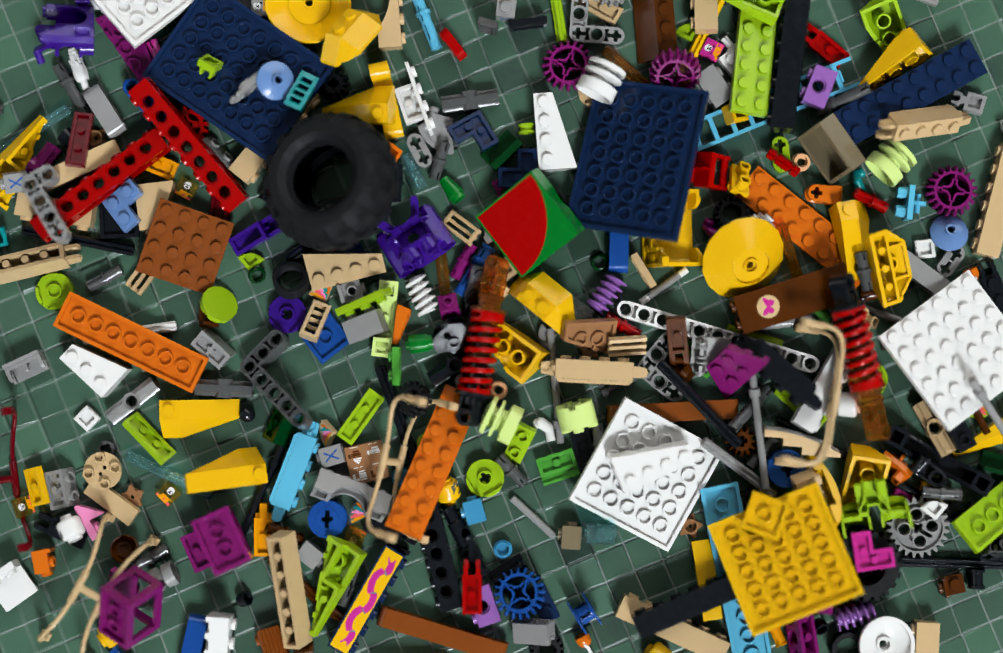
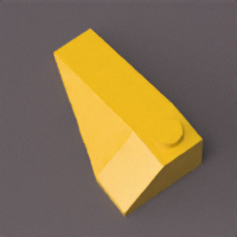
M857 200L836 202L828 211L841 261L844 263L846 273H851L854 280L858 281L859 276L856 274L857 264L854 253L863 251L867 235H869L867 209L864 203Z

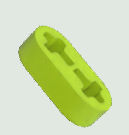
M782 136L774 138L770 143V149L773 148L778 152L777 154H781L790 160L788 140ZM778 140H780L781 144H784V147L781 148V153H779V148L774 146L778 143ZM772 160V167L775 172H786Z

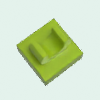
M209 54L202 56L197 62V66L200 67L199 74H203L205 70L208 71V79L213 78L216 72L222 69L224 62Z

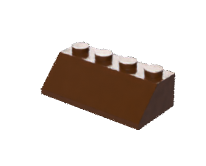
M632 0L638 64L651 63L652 60H655L656 54L661 56L662 50L667 53L669 47L672 51H676L677 39L673 0Z

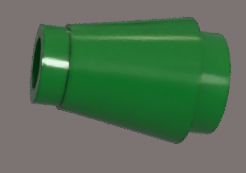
M448 175L439 181L449 202L455 205L465 198L464 190L449 178Z

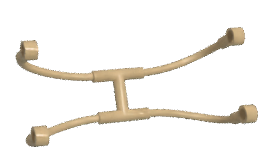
M800 318V324H795L794 332L822 334L830 338L835 348V366L828 397L824 439L818 455L812 461L783 455L774 458V465L793 468L819 465L826 459L830 451L835 417H837L842 387L841 377L845 358V341L838 328L826 324V322ZM825 329L832 330L837 334L840 342V348L836 338L830 332L825 331Z
M410 394L398 395L391 403L385 443H383L376 474L377 480L366 513V526L368 530L376 537L392 543H396L398 535L374 529L371 525V513L381 480L384 477L386 465L396 466L391 508L393 507L407 454L408 439L417 418H411L403 443L400 446L398 459L388 458L391 446L390 438L393 415L397 402L403 399L415 405L427 406V398ZM432 399V404L458 411L459 403L443 399ZM423 534L421 541L407 536L419 543L429 544L430 536Z
M106 511L102 517L88 564L83 569L68 596L66 605L46 629H42L40 635L37 636L39 642L50 641L53 635L50 631L62 619L71 604H74L78 594L81 592L97 601L91 612V617L87 623L81 643L80 653H85L90 629L100 612V594L84 586V583L90 574L89 571L99 547L104 525L106 522L114 523L116 519L110 512ZM151 534L147 542L141 545L124 561L111 580L119 576L127 565L148 546L153 545L157 547L161 539Z

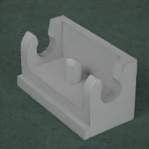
M209 327L203 329L191 343L198 352L209 358L208 361L218 370L228 363L227 361L237 353Z
M39 349L2 365L10 383L13 382L14 385L50 369L42 350Z
M523 617V620L518 618L512 623L513 642L515 644L551 645V640H555L554 619H528Z

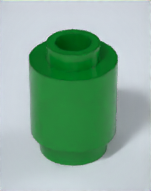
M432 334L408 335V339H405L406 351H410L411 354L429 352V350L433 349Z

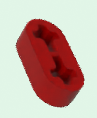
M446 27L438 33L459 62L467 57L464 49Z

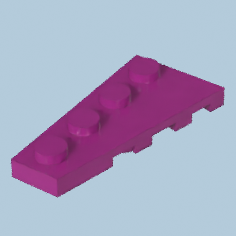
M105 15L95 18L138 81L143 80L145 77L142 74L152 61L146 42L134 49Z

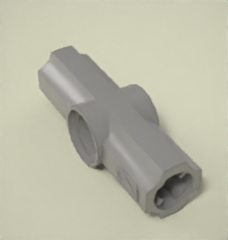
M149 377L106 410V417L116 425L161 391L160 386L152 377ZM132 395L137 399L135 406H131L129 403V398Z

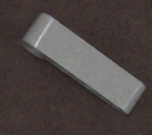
M43 165L24 176L20 185L50 237L56 243L66 245L71 241L72 234L47 192L48 189L59 183L60 174L52 166ZM48 172H53L50 179H45ZM31 182H36L33 189H28ZM41 198H45L44 204L38 206V201ZM55 214L54 220L47 222L48 216ZM55 228H58L62 231L61 238H59L60 234Z

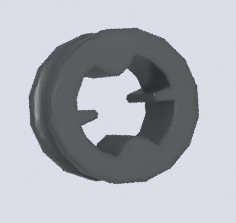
M106 440L100 442L97 450L98 452L105 451V449H102L103 446L109 444L111 446L109 448H112L109 453L115 454L117 448L113 441Z

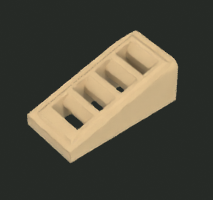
M313 299L299 331V337L317 343L332 306ZM315 307H317V308H320V309H322V310H325V312H324V313H321V312L316 311V310H314V309H315ZM312 314H313V315H316V316H318V317H321L322 319H321V320H318V319L313 318V317H311V316H312ZM309 322L319 325L318 328L309 325ZM306 329L315 332V335L307 332Z

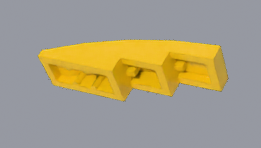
M709 539L691 542L696 580L699 586L705 584L706 579L716 576ZM721 605L702 613L703 622L723 619Z

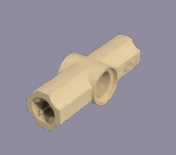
M923 400L914 405L912 409L924 428L925 435L930 438L939 456L942 458L956 451L957 449L943 425L926 402ZM929 425H936L939 432H931Z

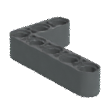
M272 330L241 361L240 369L292 425L306 430L312 425L311 415L267 370L287 349L290 343L287 335L279 330ZM281 336V341L276 344V339ZM268 350L267 355L262 358L263 352ZM254 364L253 370L249 371L250 365ZM266 377V382L261 385V380ZM279 389L278 396L274 397V392ZM291 402V408L286 411V405ZM304 415V421L299 424V418Z

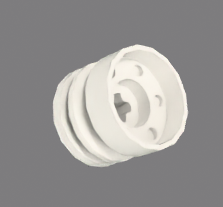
M590 56L588 60L590 65L585 67V70L590 75L582 74L576 88L596 101L611 105L617 94L616 89L612 86L620 87L622 84L621 80H624L626 73L616 64L606 59Z

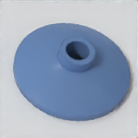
M270 61L263 64L258 70L256 84L264 97L270 100H281L288 95L292 88L294 77L287 65L279 61ZM276 76L280 78L279 84L275 82Z
M943 215L936 218L931 224L930 237L938 248L945 251H955L962 248L967 242L968 229L965 223L958 217H952V215L945 217ZM948 228L952 229L954 232H949Z

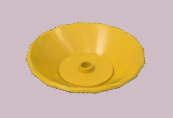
M264 0L265 12L270 23L300 44L324 41L326 32L347 8H351V0H311L313 1L311 6L306 5V2L309 0Z
M755 217L735 219L721 227L709 240L702 256V273L708 286L720 296L732 297L767 286L777 275L783 261V241L778 230L767 220Z

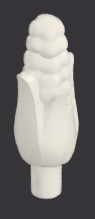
M70 47L68 49L70 59L68 62L73 76L81 84L82 90L86 91L90 88L87 81L89 80L88 70L84 64L83 57L79 58L77 49Z

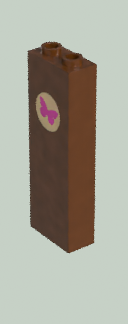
M844 263L833 264L729 297L731 301L728 302L730 311L736 317L734 321L736 330L740 331L741 334H747L834 306L832 293L829 288V277L846 273Z

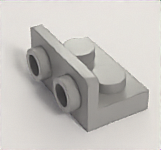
M73 467L44 473L50 499V510L71 507L81 503Z

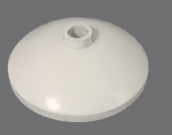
M882 616L873 619L864 627L859 637L858 649L859 653H914L915 639L911 629L905 622L895 617ZM883 640L884 644L880 647L879 643Z

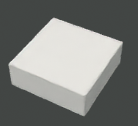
M931 238L913 241L916 257L919 259L936 257L935 245Z
M86 405L73 419L85 431L89 432L99 422L101 417L89 405Z

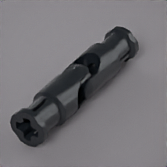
M450 505L440 512L444 514L448 522V528L464 558L468 559L475 575L476 559H480L481 562L480 575L483 577L489 574L491 571L487 569L482 559L483 555L464 519L460 518L455 508L456 505Z

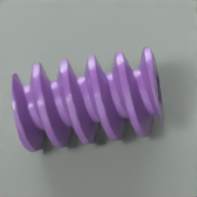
M605 274L604 276L607 281L601 280L600 284L602 287L596 286L598 294L591 293L594 300H586L589 306L602 316H604L602 310L609 311L606 305L614 304L611 298L618 299L615 292H623L620 286L627 287V284L614 275Z
M870 600L869 602H864V604L862 601H858L857 607L854 603H850L849 608L847 605H843L842 610L836 607L833 614L839 632H841L842 625L846 630H849L850 623L856 628L857 621L863 626L865 619L869 623L871 618H877L874 606Z

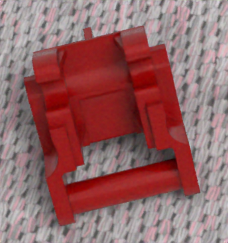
M697 152L691 179L693 187L727 192V172L731 157L714 152ZM716 160L721 161L718 185L714 184Z

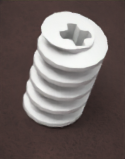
M419 274L404 281L409 282L405 288L412 289L408 295L415 296L411 302L418 303L414 309L421 310L418 313V317L435 311V307L438 305V302H432L436 296L429 295V292L433 289L426 288L429 281L422 280L426 274Z

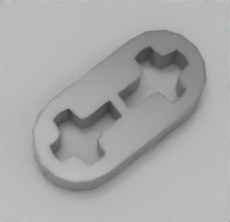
M417 133L408 136L407 146L417 165L421 168L430 167L433 163L432 155L423 137ZM412 138L421 140L419 142L421 149L417 150L415 145H410ZM420 152H423L425 157L429 156L427 164L419 162L421 160Z
M958 249L957 254L959 257H954L952 260L950 258L953 256V253L945 251L936 263L934 270L945 278L951 276L965 256L964 249ZM948 262L949 265L946 268L948 273H941L942 269L940 266H945Z

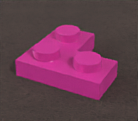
M870 530L850 533L855 572L896 567L893 547L873 549Z

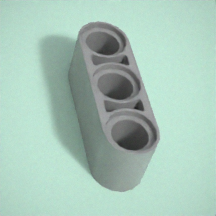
M99 83L82 93L110 139H114L128 130L125 122Z

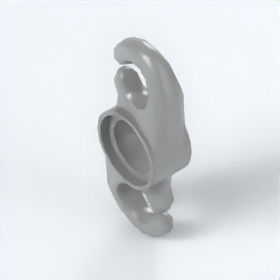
M257 72L239 85V90L235 96H231L229 99L230 104L238 103L257 88Z

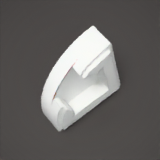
M930 500L923 503L920 509L934 520H937L948 507V504L939 500Z

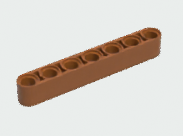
M738 399L704 400L721 419H733L739 412ZM690 401L639 404L670 422L707 420ZM606 405L607 425L611 422L619 405Z
M386 605L381 606L376 625L467 653H506L509 645L508 642Z

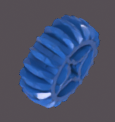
M511 568L509 569L510 576L503 572L505 580L498 579L501 586H494L499 592L493 593V596L500 597V599L495 601V604L502 603L498 609L503 611L506 608L505 616L512 612L511 619H515L516 614H518L519 620H523V614L529 619L530 611L534 615L537 614L536 610H534L535 606L539 609L542 608L538 601L545 602V599L540 597V595L546 594V591L539 589L544 586V583L537 584L541 578L536 576L533 579L534 571L527 575V568L523 569V573H521L520 568H516V573ZM516 578H525L524 582L518 586H513L509 583ZM530 582H532L535 588L534 599L527 594ZM505 588L512 593L509 605L504 597ZM512 588L515 590L518 589L519 591L520 589H523L522 593L524 594V596L527 597V599L524 597L521 598L520 596L519 598H516L517 594L514 590H512ZM520 601H526L530 604L524 609H513Z

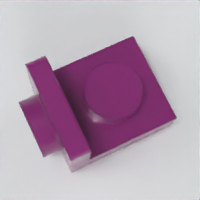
M456 293L437 297L442 321L447 317L461 316Z

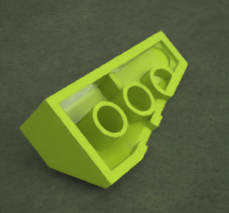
M871 0L859 10L864 28L883 52L892 40L898 36L899 32L906 29L897 0ZM911 67L902 71V74L912 70Z

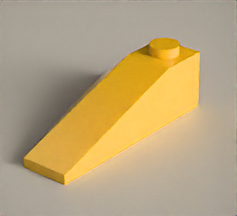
M911 27L903 29L892 40L859 85L867 81L870 85L869 88L874 91L885 85L888 79L900 77L902 71L910 67L914 69L934 56V54L915 30Z
M395 85L372 87L322 108V113L333 112L339 114L344 112L355 115L371 125L396 124Z
M505 321L503 325L498 324V322H492L491 324L503 328L501 333H493V335L501 338L499 343H491V345L499 348V352L493 354L500 360L507 374L520 384H524L541 368V362L546 360L550 352Z
M240 399L159 400V421L163 438H184L239 419Z
M850 443L839 492L841 507L847 503L856 502L853 483L861 482L860 479H863V481L875 480L874 477L877 479L885 478L886 480L892 462L891 459L871 446Z
M257 447L236 449L184 475L187 494L268 483L266 463Z

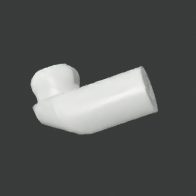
M543 417L533 420V427L545 432L547 442L556 440L553 424Z

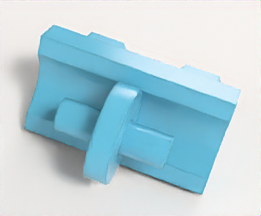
M910 184L906 187L896 188L895 198L904 199V206L895 205L893 216L900 217L903 221H909L913 219V209L914 213L919 214L920 207H926V202L921 201V194H916L915 196L916 185Z

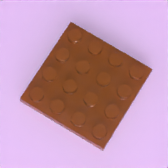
M160 198L135 271L204 293L208 288L213 287L235 223Z

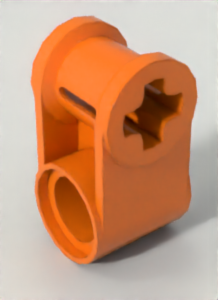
M814 184L805 189L804 198L810 203L833 206L836 202H841L843 187ZM814 190L815 193H818V196L814 197V194H811V191Z

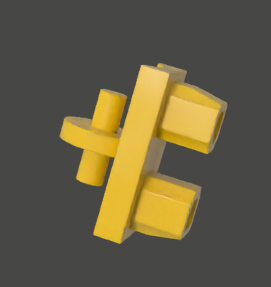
M740 161L738 165L733 163L730 165L729 181L727 183L730 193L734 195L739 193L745 198L749 196V185L751 184V178H749L750 163Z

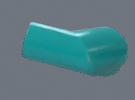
M863 168L854 169L852 179L855 189L860 188L867 192L861 179L866 175Z

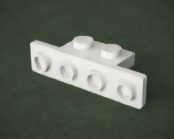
M408 61L404 62L411 83L396 88L395 94L405 123L408 126L425 120L427 129L432 136L434 135L433 129L436 127L433 118H428L427 111L430 110L427 101H422L421 94L424 93L421 84H416L415 77H417L415 67H410Z

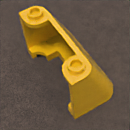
M689 189L678 243L641 237L642 261L647 268L702 266V252L699 248L693 247L692 210L696 209L701 202L699 189Z

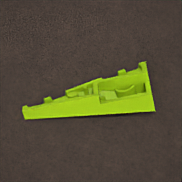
M785 0L724 1L773 27Z
M328 535L326 538L328 543L326 552L323 554V558H325L323 570L320 571L315 598L317 600L316 608L312 614L314 618L312 629L309 630V634L313 637L319 635L368 554L354 543L332 535Z

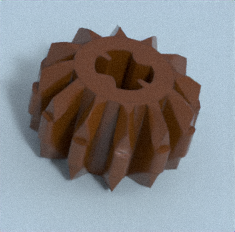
M746 426L744 430L741 427L735 433L739 438L742 436L741 438L745 439L741 446L733 449L730 444L726 447L728 451L733 449V456L738 452L739 457H743L744 451L747 455H750L751 453L748 448L756 449L755 446L751 445L752 442H756L755 438L751 439L755 432L748 433L749 426Z

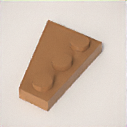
M615 318L564 320L561 339L568 343L581 347L585 346L594 351H601L607 354L608 337H615L618 321Z

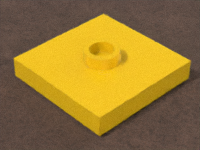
M753 490L740 528L778 541L791 503Z

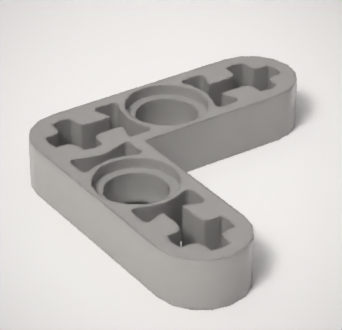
M571 0L569 36L573 41L620 44L624 40V32L619 27L587 25L589 0H582V3L586 2V6H574V1L578 2V0ZM582 8L585 15L582 19L574 17L575 9ZM579 27L580 31L586 32L585 28H590L588 32L589 40L585 39L586 35H580L579 38H576L572 31H576V28ZM594 29L602 31V37L599 40L591 37ZM604 29H609L608 33L611 34L614 33V30H618L621 38H617V41H614L613 37H607L608 41H604Z
M666 331L659 336L636 366H645L648 361H645L646 357L651 362L656 363L654 367L652 364L649 365L647 368L649 373L647 377L642 379L669 401L677 402L682 399L683 394L678 390L677 394L679 396L671 398V393L668 390L665 393L662 392L670 381L657 369V364L669 354L668 343L665 346L668 349L666 352L662 347L657 346L659 342L661 345L665 342L663 337L667 336ZM659 349L662 356L659 360H654L651 357L652 350ZM657 376H662L665 380L664 385L661 387H657L654 384V379ZM671 383L669 388L675 390L676 387Z

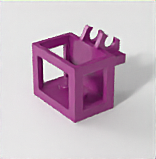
M231 504L192 521L191 524L194 531L180 537L195 573L211 567L214 575L217 576L252 560L254 557Z
M136 565L128 570L125 568L119 576L111 580L118 570L116 566L109 570V582L100 589L99 631L125 650H128L157 630L161 624L163 583ZM139 578L149 584L148 587L140 592V585H137ZM154 596L152 619L136 607ZM134 617H136L147 626L133 635Z

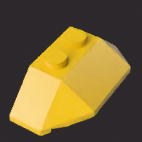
M347 8L326 32L320 58L321 63L338 67L342 62L349 61L361 54L382 30L379 14Z
M886 229L867 235L863 251H867L869 268L871 267L872 270L870 272L871 281L876 296L884 308L902 302L903 295L912 278L905 240Z
M545 272L529 274L523 278L520 276L511 285V290L508 293L560 336L563 321L576 320L573 295Z

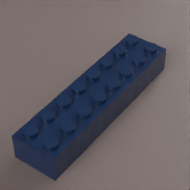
M967 39L872 91V93L835 111L834 115L856 145L874 135L878 129H882L878 123L880 120L887 119L890 112L924 108L986 74L987 70L970 39Z

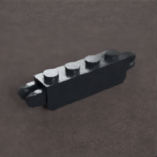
M744 334L739 335L734 342L736 346L753 351L752 355L763 358L765 355L770 358L769 362L758 372L765 380L770 379L774 382L773 387L780 393L784 391L790 396L788 399L797 406L799 404L803 406L806 404L809 408L816 411L822 408L823 401L814 394L816 384L764 340L756 339L754 341Z

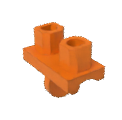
M887 450L883 453L892 461L889 472L893 474L889 479L892 484L898 486L901 482L911 477L913 472L903 460L906 456L904 453L899 456L894 452L891 454Z

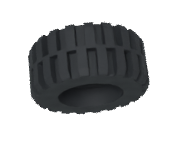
M851 526V529H846L847 538H844L842 530L840 534L848 555L852 551L850 533L870 530L873 549L893 547L896 567L878 569L870 579L859 581L864 594L851 598L852 600H861L862 602H869L870 599L878 600L880 599L879 596L889 594L888 590L890 588L894 589L897 585L894 583L896 578L900 579L901 573L899 568H902V561L899 560L900 552L895 548L896 544L894 541L890 540L889 536L874 528L869 529L868 526Z

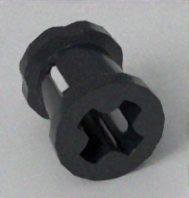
M968 569L969 584L967 588L985 589V585H983L985 569Z

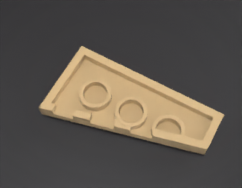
M382 253L302 254L312 291L387 272Z

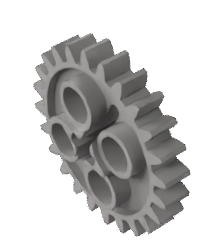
M912 495V500L909 501L905 497L909 504L910 514L915 509L921 511L918 517L911 516L912 521L916 525L921 524L922 529L932 536L928 537L921 529H915L914 525L913 528H910L908 520L896 518L886 522L887 525H890V527L886 528V532H891L888 538L894 539L893 541L898 545L897 550L899 552L905 549L904 554L906 556L909 552H912L913 558H915L916 553H919L921 558H923L924 552L931 556L930 550L933 549L935 552H938L936 546L943 547L944 545L941 540H948L944 534L950 533V530L945 527L950 525V522L944 520L948 515L943 513L937 520H934L920 509V506L930 501L931 498H927L924 501L920 495L919 500H916L915 496ZM929 521L937 523L932 529L926 527ZM906 524L909 526V529L902 532L899 530V526ZM917 536L925 538L922 543H916L914 539Z

